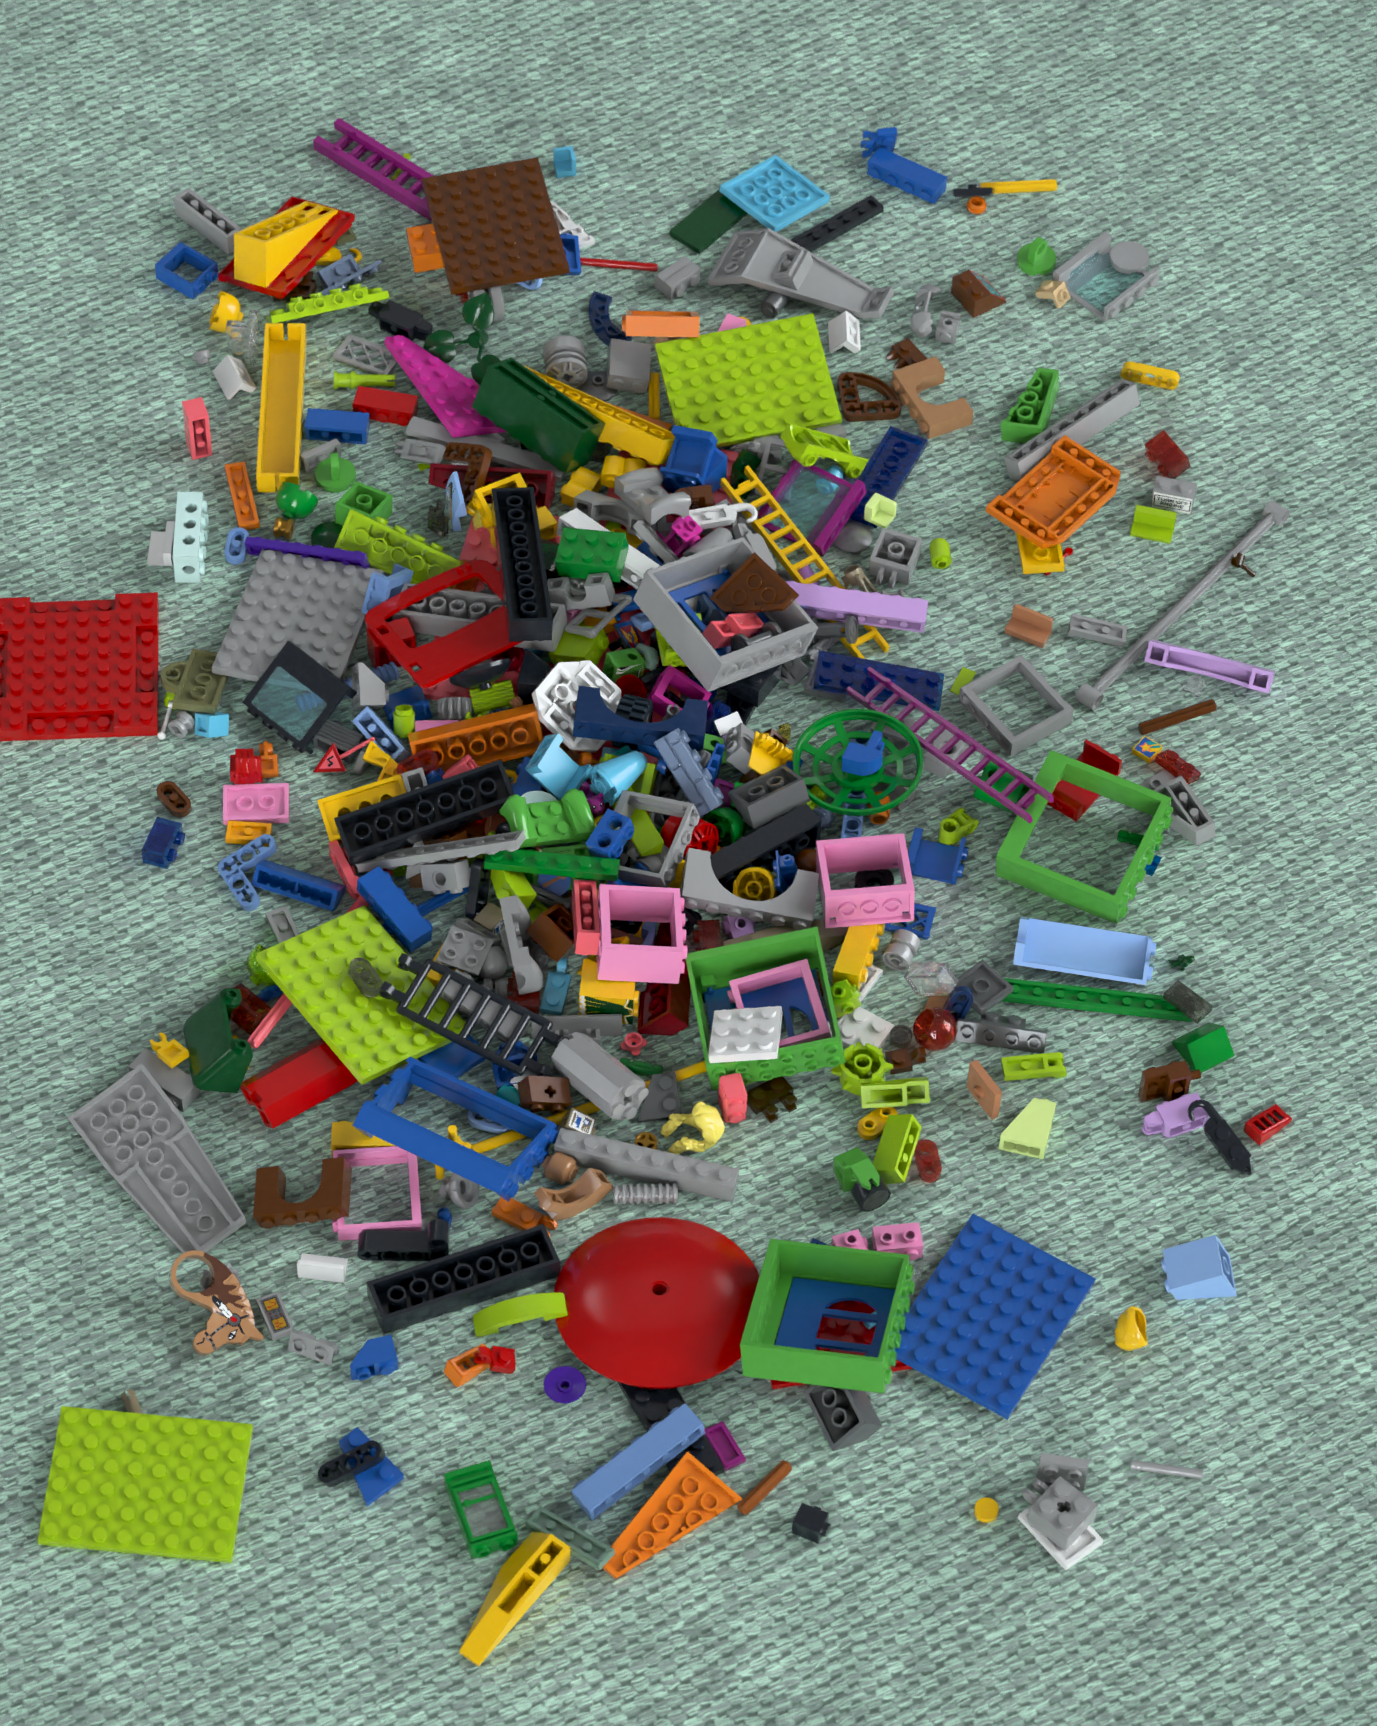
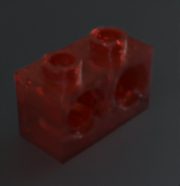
M241 983L232 988L240 989L242 1000L240 1005L234 1008L230 1019L251 1035L271 1010V1007Z

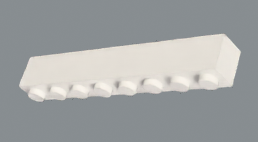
M576 508L559 517L556 534L561 537L564 527L599 531L609 530ZM628 544L629 549L621 579L637 589L643 580L644 573L648 569L657 568L660 565ZM698 596L685 600L694 611L697 606Z

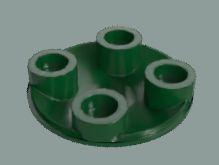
M335 521L318 525L311 534L312 546L320 545L333 549L343 526L335 523Z

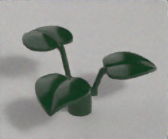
M488 292L470 298L463 305V318L466 323L473 325L475 332L468 336V339L454 342L453 333L442 329L430 334L423 346L426 351L444 363H449L455 358V346L469 343L471 347L479 348L478 362L471 367L472 377L479 385H481L488 366L501 361L497 356L491 354L481 358L482 351L485 349L484 345L488 342V335L484 330L488 329L494 320L493 304Z

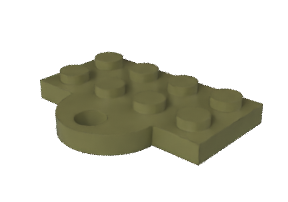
M192 649L188 662H174L162 670L161 684L163 688L175 694L173 708L215 715L229 677L212 673V665L218 652Z

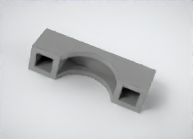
M589 490L574 497L573 510L577 508L594 521L607 520L618 522L627 528V533L635 536L636 530L632 526L639 520H645L626 502ZM645 520V522L656 532L658 527V521L655 524L651 525Z

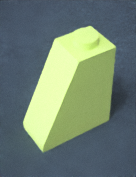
M1033 1098L1001 1133L999 1149L1044 1159L1055 1115L1056 1103L1047 1099Z

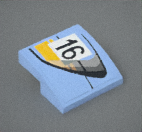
M455 471L451 474L445 491L446 504L453 532L461 531L459 517L467 516L458 474Z

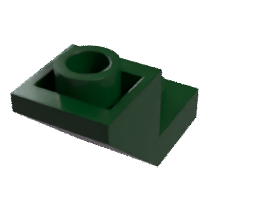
M743 448L732 465L731 487L736 490L739 484L749 480L744 474L745 467L749 465L752 471L755 472L762 460ZM753 489L739 496L746 500Z

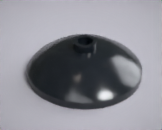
M510 658L501 659L468 669L450 677L449 681L455 686L466 689L479 687L480 691L492 687L491 683L500 679L509 669L511 660Z

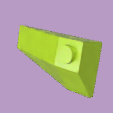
M490 831L487 836L495 835V832ZM491 869V880L498 900L517 895L526 909H528L537 894L522 872Z

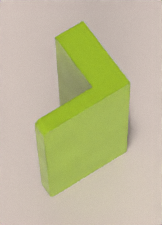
M1136 505L1130 535L1170 544L1177 513Z

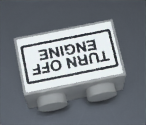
M1156 476L1151 507L1191 514L1197 483Z

